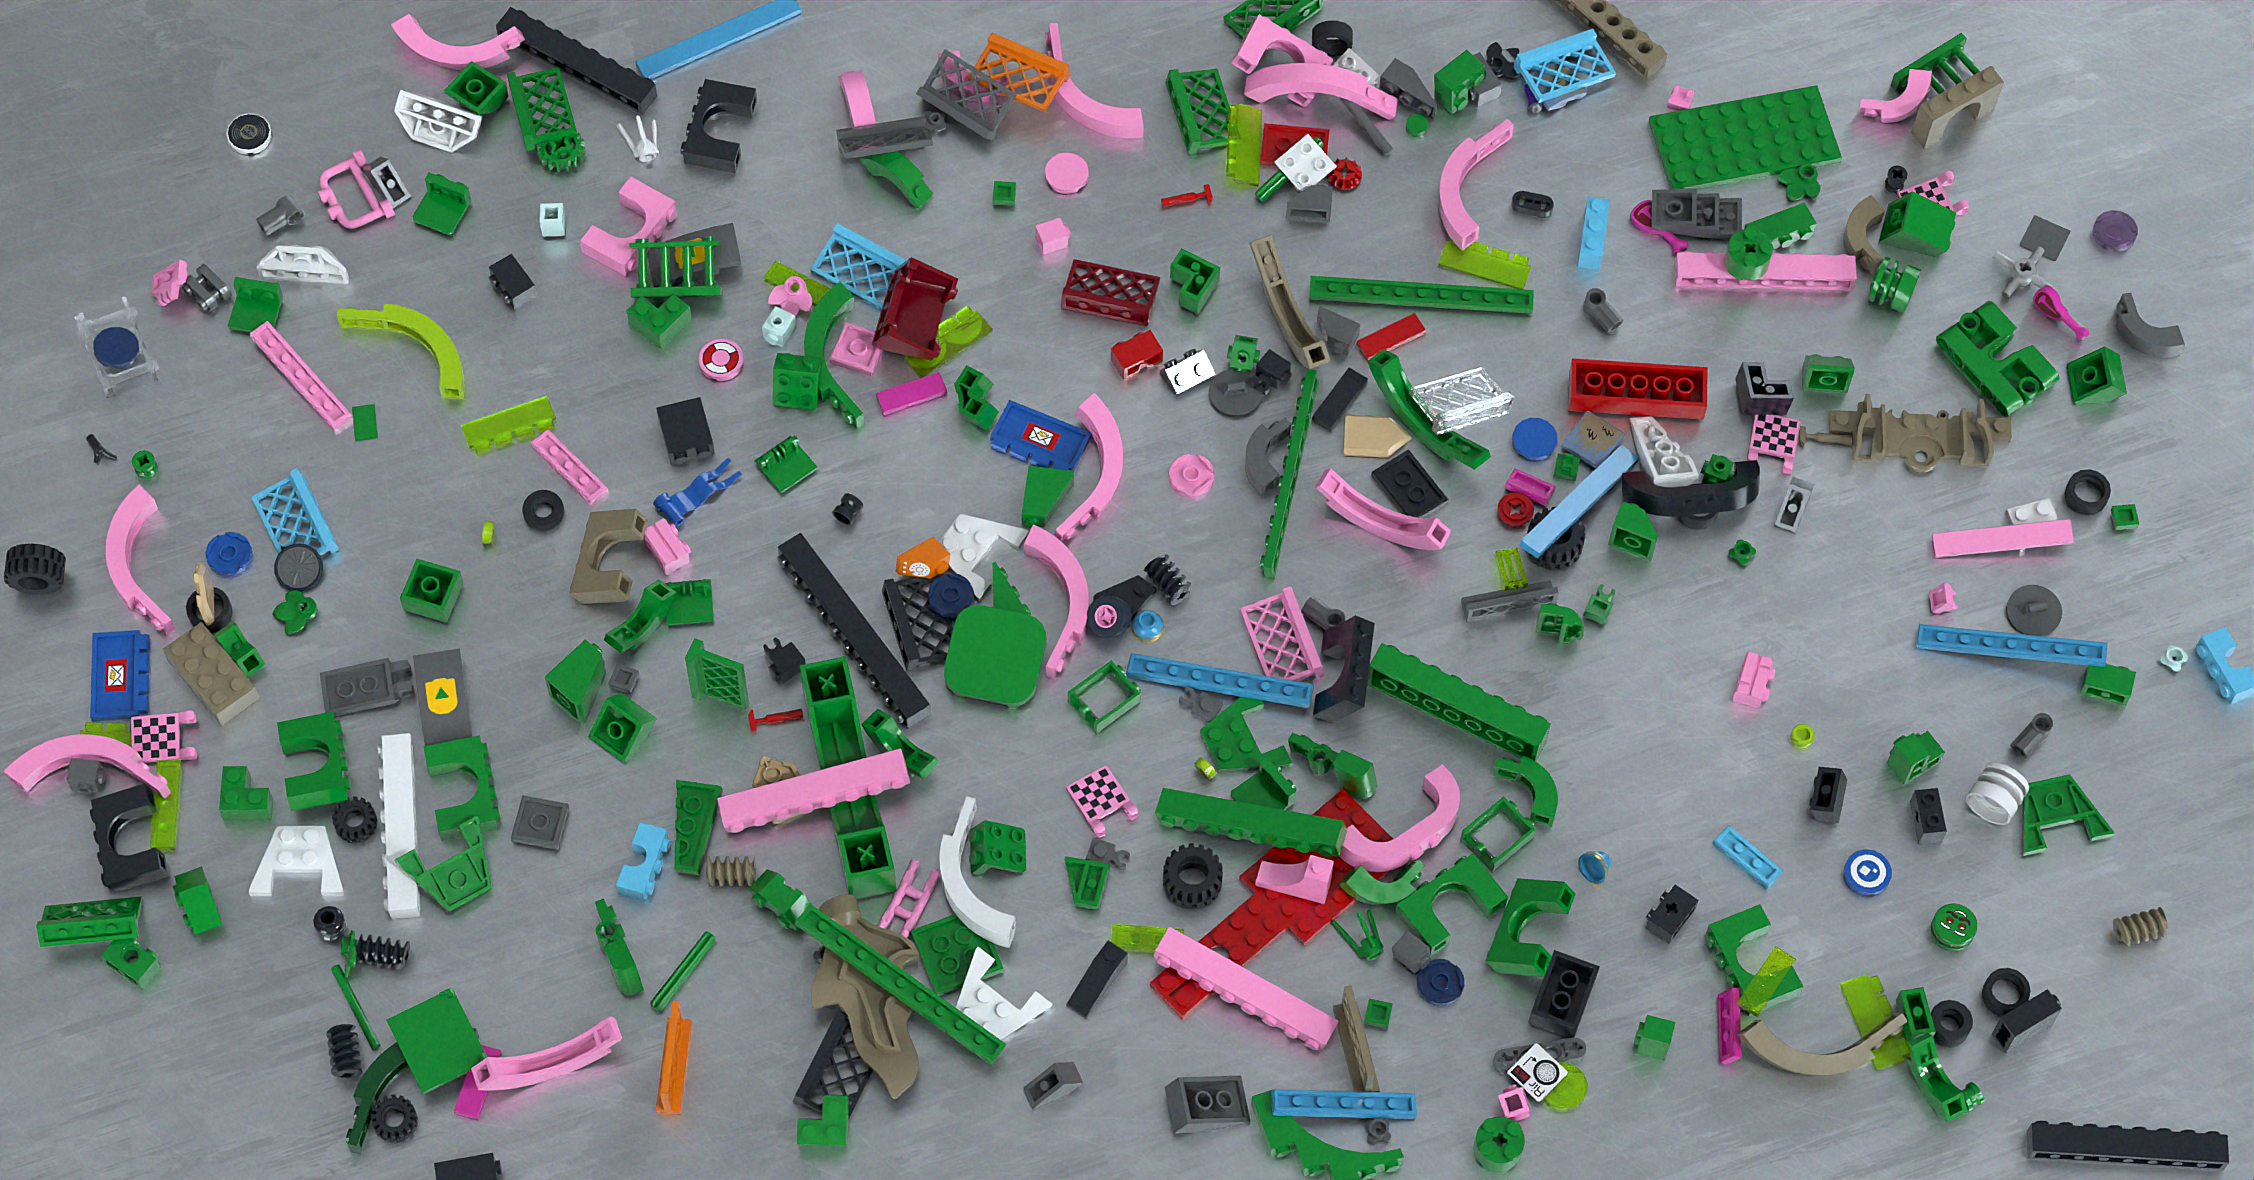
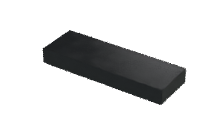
M1349 367L1313 414L1312 420L1331 431L1366 385L1368 378Z

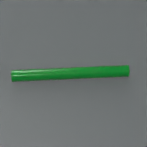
M340 965L333 966L331 971L371 1049L379 1048L381 1044L347 978L344 977L345 974Z

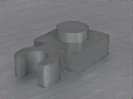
M1190 687L1185 688V693L1190 695V698L1185 699L1181 696L1179 698V703L1182 706H1192L1191 714L1208 723L1217 716L1223 706V702L1204 691L1198 696Z
M1093 838L1085 860L1109 863V865L1112 863L1118 870L1124 871L1126 864L1121 863L1119 859H1129L1130 853L1125 850L1116 852L1115 844Z

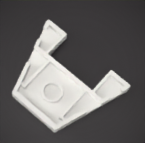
M959 514L939 543L950 553L949 569L951 572L967 578L973 587L974 598L976 601L981 602L991 588V583L975 574V569L998 539L1019 550L1024 544L1029 531Z
M277 826L249 888L250 896H272L274 873H322V896H344V890L325 826Z
M977 947L955 1008L997 1038L1003 1040L1048 1010L1052 1003L1035 991L1021 1010L1016 1008L980 980L995 959Z

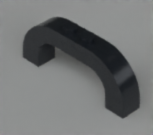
M1757 460L1734 462L1735 475L1734 479L1730 481L1681 487H1662L1653 484L1647 478L1645 471L1622 473V494L1627 503H1634L1644 509L1647 514L1673 517L1732 511L1747 506L1758 496L1760 467Z

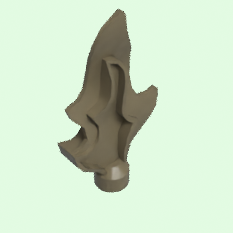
M836 896L820 906V911L901 969L903 966H917L919 953L914 943L900 933L875 926L863 919L855 896ZM826 947L822 962L811 986L812 1009L816 1011L823 1006L835 1004L841 1007L848 1016L853 1042L858 1055L883 1080L890 1097L896 1099L914 1083L919 1069L918 1055L907 1030V1021L915 1010Z

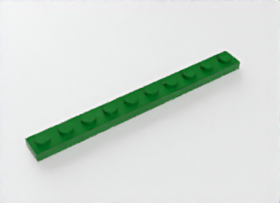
M1311 276L1309 299L1532 314L1534 290Z
M1308 369L1306 378H1302L1301 381L1302 396L1297 399L1296 409L1298 413L1297 417L1294 416L1292 420V430L1294 431L1293 435L1289 436L1287 443L1289 453L1288 456H1284L1283 469L1285 471L1284 475L1279 477L1278 487L1280 493L1274 499L1275 515L1270 517L1269 527L1271 532L1265 539V549L1267 550L1266 554L1262 555L1260 561V568L1263 569L1265 578L1274 579L1319 384L1316 370Z
M812 904L796 920V926L988 1064L992 1065L1006 1047V1043Z

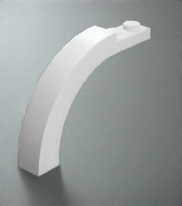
M966 796L964 805L960 804L958 808L957 818L959 819L957 825L953 824L950 836L943 834L940 846L939 859L943 889L952 910L969 929L992 943L1009 948L1016 929L1015 916L999 912L980 901L966 885L960 870L962 853L977 812L976 799Z

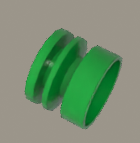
M1885 256L1882 263L1877 267L1871 281L1868 300L1874 302L1877 293L1882 294L1879 305H1883L1887 297L1892 298L1890 309L1905 313L1921 269L1907 265L1902 273L1897 272L1899 261L1896 260L1892 269H1889L1888 265L1891 258Z

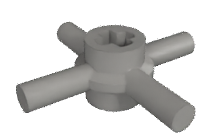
M2038 246L2028 259L2021 258L2016 262L1996 251L1992 259L2010 269L2011 281L2001 293L2004 298L2008 299L2018 286L2023 287L2030 283L2039 288L2045 285L2054 288L2053 285L2037 276L2035 264L2045 252L2042 247Z

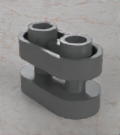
M205 264L196 269L199 275L197 278L188 275L186 282L182 286L183 291L189 297L193 295L197 299L196 303L203 311L208 310L212 312L217 308L216 299L218 297L226 301L232 296L227 285ZM204 283L212 290L210 293L202 286Z

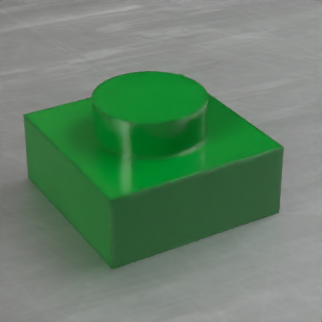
M994 181L993 205L1015 206L1016 182Z
M2135 504L2112 506L2111 514L2115 530L2138 528L2139 520Z
M1369 999L1364 1024L1388 1029L1393 1003Z

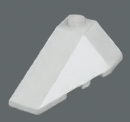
M1652 416L1630 418L1629 422L1641 470L1645 471L1650 482L1662 487L1688 486L1698 478L1699 474L1689 455L1685 456L1679 450L1680 446L1676 442L1673 443L1666 436L1667 432Z

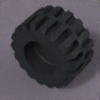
M1552 507L1551 510H1548V508L1542 509V514L1537 512L1534 519L1532 518L1527 534L1555 507ZM1579 518L1562 534L1567 539L1566 543L1552 544L1538 558L1533 556L1532 560L1535 563L1539 561L1540 566L1543 568L1550 566L1549 570H1554L1555 567L1561 570L1564 569L1565 565L1568 567L1572 566L1573 561L1576 562L1579 559L1585 541L1586 533H1584V525H1581L1582 520Z
M29 543L13 546L6 554L4 582L17 591L29 594L56 592L63 586L66 557L58 549L47 545Z
M1189 843L1187 848L1184 845L1179 846L1178 852L1174 849L1171 852V856H1167L1163 867V886L1166 895L1169 894V899L1172 902L1177 900V905L1180 907L1183 904L1187 905L1186 909H1192V906L1200 909L1203 903L1206 906L1211 904V898L1215 900L1222 887L1223 866L1221 862L1219 863L1218 855H1213V850L1210 848L1205 850L1204 845L1199 844L1198 847H1194V843ZM1195 868L1202 871L1207 878L1199 884H1188L1179 877V874L1186 869Z

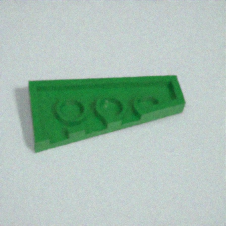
M676 780L677 820H675L674 869L678 873L699 875L719 806L717 798L721 797L723 789L719 785Z

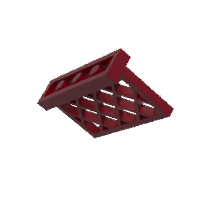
M1073 259L1066 285L1062 291L1061 308L1148 326L1160 277ZM1076 268L1086 269L1088 273L1079 276ZM1106 273L1110 277L1101 281L1097 275ZM1125 277L1129 278L1132 282L1123 286L1119 279ZM1093 278L1096 284L1088 287L1084 281ZM1114 282L1118 288L1109 291L1106 285ZM1144 282L1154 284L1153 287L1147 290L1141 286ZM1078 283L1083 288V290L1081 291L1070 289L1072 286ZM1136 286L1140 293L1131 296L1127 290ZM1101 288L1105 294H1094L1092 291ZM1123 293L1127 299H1118L1114 296ZM1144 297L1148 301V305L1137 303L1136 300Z

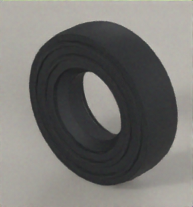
M538 490L531 493L525 499L522 507L523 517L526 523L533 529L540 531L550 530L562 521L564 505L556 493L549 490ZM541 503L549 504L552 507L551 514L547 517L537 516L534 513L537 505Z

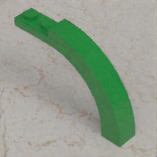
M840 281L821 298L811 313L805 331L804 353L805 356L810 355L822 358V367L818 380V397L822 402L829 399L835 408H839L843 412L842 415L848 424L852 423L858 429L864 425V414L831 376L824 359L826 342L833 327L845 314L855 308L854 296Z
M1383 349L1367 361L1378 387L1394 412L1407 428L1430 450L1447 461L1453 458L1474 470L1491 458L1488 449L1456 433L1430 411L1410 384L1397 355Z

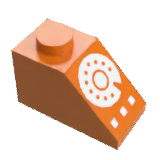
M931 537L897 556L895 572L898 575L931 579L938 574L945 573L949 569L950 553L934 537Z

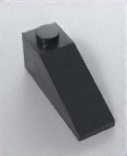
M1108 940L1093 959L1066 1006L1087 1018L1127 965L1128 953Z

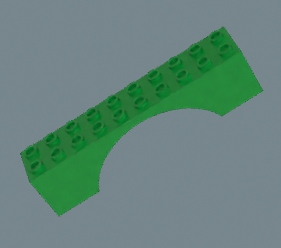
M846 656L800 665L802 689L820 770L867 758ZM865 795L855 801H843L829 807L848 895L861 899L896 891L895 869L876 796Z

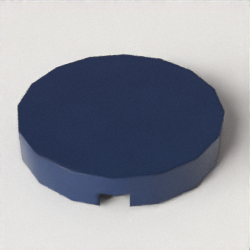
M110 327L102 330L96 336L93 342L94 356L105 367L110 368L111 366L116 367V369H122L136 361L139 353V341L136 335L128 329Z
M948 573L945 576H939L934 579L929 587V604L934 612L942 617H958V614L965 608L973 605V587L969 580L960 574Z
M1434 959L1424 969H1420L1416 979L1417 990L1427 1003L1434 1006H1447L1455 1003L1461 997L1465 986L1464 975L1457 965L1455 966L1446 959Z

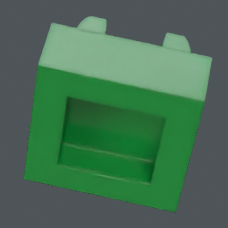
M1558 453L1553 477L1575 482L1580 458L1574 457L1573 454L1565 453L1564 455Z

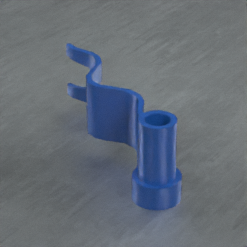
M727 458L716 469L697 476L685 490L671 497L668 493L659 495L654 500L653 505L659 512L662 511L668 520L677 527L684 522L685 518L683 515L701 506L716 490L729 487L742 476V473L738 471L724 481L707 484L709 480L718 477L728 466L731 460Z

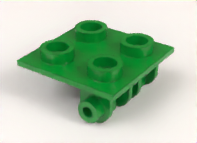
M795 435L793 437L789 436L754 460L781 493L818 469L817 465L798 445L800 441Z
M711 579L665 583L676 592L673 603L666 614L667 626L714 622Z

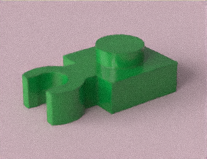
M1601 584L1596 595L1592 594L1583 616L1604 625L1613 606L1611 601L1615 595V590L1612 589L1610 594H1605L1602 591L1604 585Z

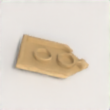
M1345 414L1343 456L1389 458L1401 446L1406 445L1412 440V437L1390 416Z
M197 563L196 571L193 573L196 592L199 594L196 595V600L204 623L208 626L215 621L214 587L206 567L201 563Z
M762 756L752 787L757 788L801 775L793 763L772 760L770 757ZM777 819L773 820L772 822L773 824H779L785 820Z

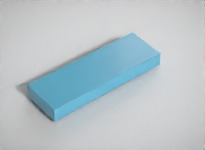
M1729 825L1712 843L1766 890L1783 872L1781 868Z

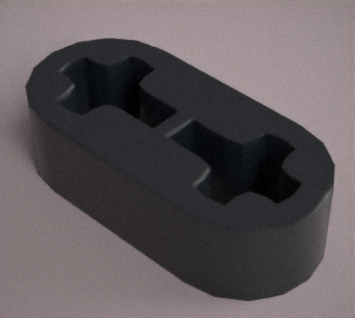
M1518 191L1512 197L1511 206L1515 212L1546 218L1552 214L1554 202L1546 195ZM1520 199L1524 200L1523 205L1519 204ZM1542 204H1546L1545 209H1541Z

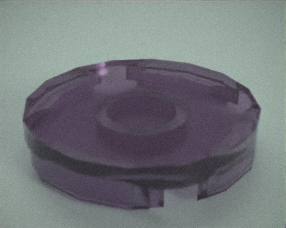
M2110 210L2103 212L2097 217L2093 225L2095 241L2102 248L2114 250L2113 252L2129 249L2134 244L2138 235V227L2135 220L2122 211Z

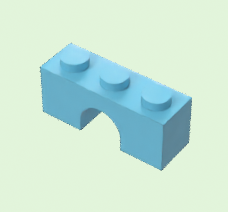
M1587 198L1577 267L1600 269L1610 203L1609 199Z
M2226 626L2201 636L2196 645L2197 653L2208 665L2210 675L2217 680L2221 694L2225 698L2227 697L2230 704L2254 695V673L2250 666L2234 668L2226 661V658L2231 656L2237 647Z
M639 822L632 846L633 851L644 855L646 860L641 865L635 867L623 865L616 884L618 895L643 902L646 901L648 895H652L655 887V881H653L655 874L660 873L663 865V860H661L663 852L667 853L670 847L671 839L668 838L667 829Z

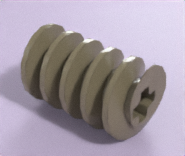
M707 856L706 877L711 886L715 885L717 879L720 886H724L726 880H728L730 886H734L736 879L739 886H743L745 880L751 886L756 878V858L754 857L753 862L750 863L748 856H745L743 863H740L739 857L736 856L734 862L731 863L729 856H726L724 863H721L719 856H716L714 863H712L710 856Z
M2161 907L2157 910L2154 908L2150 909L2149 912L2142 911L2139 915L2134 913L2130 917L2126 915L2121 919L2115 918L2113 920V930L2119 942L2124 941L2127 947L2130 946V939H2133L2135 944H2139V936L2145 942L2149 940L2148 934H2151L2154 940L2158 938L2157 932H2160L2162 937L2167 936V920Z

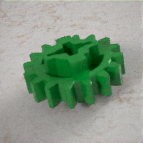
M580 133L537 144L538 158L541 159L542 165L548 164L549 170L557 167V172H560L561 168L569 171V166L571 165L576 168V161L582 162V155L586 153L584 139H581Z

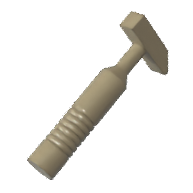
M1800 426L1799 442L1803 447L1805 446L1806 438H1812L1818 442L1852 445V436L1819 432L1808 434L1806 433V427Z

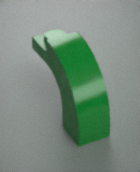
M898 151L868 155L860 158V161L872 176H883L892 181L914 208H919L933 195V192L922 180L924 175Z
M660 580L644 588L640 602L634 612L622 624L606 633L604 641L620 653L629 648L632 651L637 649L661 624L673 603L676 592Z
M876 709L861 724L869 738L882 753L897 749L902 750L910 777L916 775L924 779L939 764L936 757L915 746L901 732L892 716Z
M1525 756L1521 757L1520 764L1515 763L1514 760L1509 758H1497L1493 776L1516 781L1524 785L1530 791L1533 798V807L1530 815L1531 821L1552 827L1558 805V793L1548 771L1536 761Z
M1419 859L1412 860L1388 883L1376 880L1363 866L1353 867L1338 884L1346 893L1360 902L1371 905L1394 903L1407 898L1416 890L1411 884L1421 877L1422 873L1420 871L1425 865Z
M1927 1032L1907 1042L1911 1056L1907 1059L1920 1090L1935 1112L1946 1122L1967 1113L1964 1094L1945 1074L1938 1058L1933 1036Z

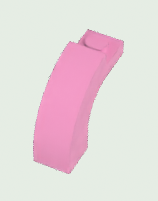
M959 50L950 51L959 58H961ZM938 53V60L942 53ZM947 57L944 62L945 71L955 69L954 60L950 57ZM967 70L960 71L963 83L967 82V77L970 73ZM956 72L946 75L949 86L959 84ZM1007 77L996 80L1003 86L1009 85ZM974 83L964 86L966 98L976 95ZM979 86L980 94L990 91L987 88ZM959 87L950 90L954 95L962 99ZM989 95L981 97L982 103H990ZM977 98L969 100V102L978 103Z
M1910 69L1908 85L1902 95L1890 101L1861 99L1860 111L1870 117H1876L1877 114H1881V123L1898 122L1910 117L1919 110L1920 105L1928 97L1932 71Z
M848 71L838 76L840 86L847 101L852 127L876 124L869 91L862 71Z

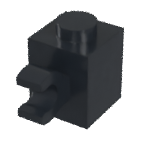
M1269 349L1256 364L1255 376L1258 378L1255 379L1253 388L1256 389L1259 385H1265L1263 395H1267L1270 392L1271 386L1278 389L1282 383L1285 385L1292 375L1291 363Z
M775 637L773 639L776 645L774 649L768 648L766 644L763 645L765 654L769 656L770 666H768L770 673L774 678L779 677L782 683H785L800 673V665L806 664L805 658L792 642L782 647L780 640Z

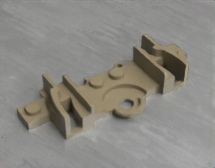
M1866 394L1864 401L1858 403L1857 411L1830 410L1829 434L1852 435L1853 460L1882 461L1884 457H1904L1908 467L1917 472L1932 470L1939 462L1937 459L1959 460V465L1989 466L1994 454L1993 441L2010 442L2012 439L2011 418L1986 417L1984 399H1979L1976 422H1973V412H1966V408H1962L1959 416H1953L1951 419H1948L1949 414L1945 410H1940L1936 417L1931 414H1909L1903 410L1902 417L1896 418L1892 414V409L1887 413L1885 412L1884 404H1881L1880 408H1872L1870 394ZM1862 436H1874L1870 455L1860 454ZM1973 441H1983L1984 460L1974 459L1975 449ZM1922 451L1927 454L1928 459L1925 462H1919L1915 459V453Z

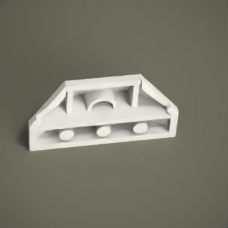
M400 90L394 110L411 139L448 152H454L476 139L482 120L481 116L470 110L404 90Z
M279 245L262 258L256 266L261 279L349 284L346 268L327 248L321 246Z

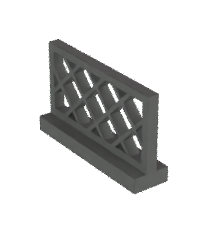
M944 49L924 86H920L916 93L989 140H994L996 137V130L1017 95L947 49ZM947 57L954 60L955 69L945 71L944 62ZM969 69L973 80L963 83L960 71ZM956 72L959 84L949 86L946 75ZM942 76L944 88L937 90L931 85L935 78ZM988 81L990 91L980 94L978 82ZM974 83L976 95L966 98L964 86ZM959 87L962 99L954 101L951 99L950 90ZM1003 91L1009 96L1004 104L998 105L995 93ZM991 95L994 106L984 109L981 97ZM977 98L979 110L969 111L967 101ZM995 110L996 119L991 125L986 121L984 112Z
M923 116L836 130L838 149L840 153H843L845 159L933 145L932 138L925 127Z

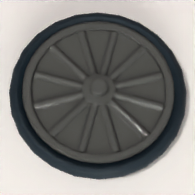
M301 543L292 544L282 549L274 564L276 579L285 589L290 591L304 592L311 589L319 582L323 572V562L319 553L313 547Z

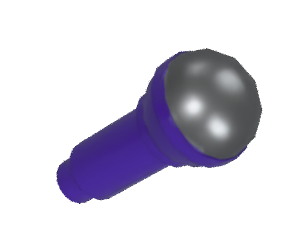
M1525 84V92L1529 100L1528 109L1531 113H1539L1543 108L1542 102L1538 103L1528 84Z

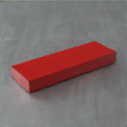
M1413 313L1358 340L1356 345L1368 361L1383 349L1391 351L1426 334V329L1417 315Z

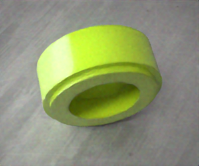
M484 521L482 543L484 544L492 543L493 521Z
M1807 724L1796 725L1790 735L1791 742L1798 748H1808L1812 745L1815 738L1814 730Z
M1202 757L1194 763L1199 773L1208 780H1211L1217 774L1215 769Z

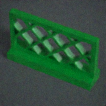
M1247 0L1223 18L1224 22L1243 38L1247 33V28L1252 23L1248 22V16H1258L1259 14L1266 17H1275L1272 20L1273 23L1291 32L1322 10L1323 0ZM1261 5V10H1249V7ZM1265 5H1277L1276 11L1264 10ZM1280 5H1292L1286 11H1279ZM1236 16H1245V22H1235L1233 19Z
M559 67L517 77L515 72L506 73L526 151L534 150V144L577 134ZM557 75V79L553 83L545 81L547 77ZM535 82L531 89L523 86V83ZM541 85L548 88L544 94L537 91ZM553 91L561 93L557 99L550 97ZM532 95L540 98L536 104L528 102ZM545 101L552 103L549 109L540 106ZM558 106L565 109L561 115L554 112ZM536 111L544 114L540 120L532 117ZM549 117L557 119L553 125L545 123V121ZM562 122L571 126L566 129L558 128ZM540 127L548 130L545 134L536 135Z
M1178 69L1169 70L1165 83L1188 155L1196 154L1198 149L1240 144L1241 140L1218 69L1179 73ZM1213 76L1215 80L1214 85L1211 86L1203 81V78ZM1190 79L1196 84L1193 88H1190L1183 83V80ZM1198 85L1209 91L1206 96L1195 91ZM1211 93L1220 97L1221 101L1219 104L1208 98ZM1191 95L1201 100L1198 107L1189 102ZM1204 103L1214 108L1211 114L1201 109ZM1217 111L1226 115L1227 119L1225 122L1214 117ZM1197 113L1207 119L1204 124L1195 120ZM1210 121L1220 126L1217 132L1206 127ZM1225 129L1232 133L1233 138H1225L1220 133ZM1201 133L1209 134L1213 137L1212 140L1202 141Z
M694 638L685 657L692 698L701 701L705 694L747 710L749 698L744 665L706 651L703 641Z
M142 896L45 906L42 919L37 921L36 925L40 947L138 938V921L143 904Z

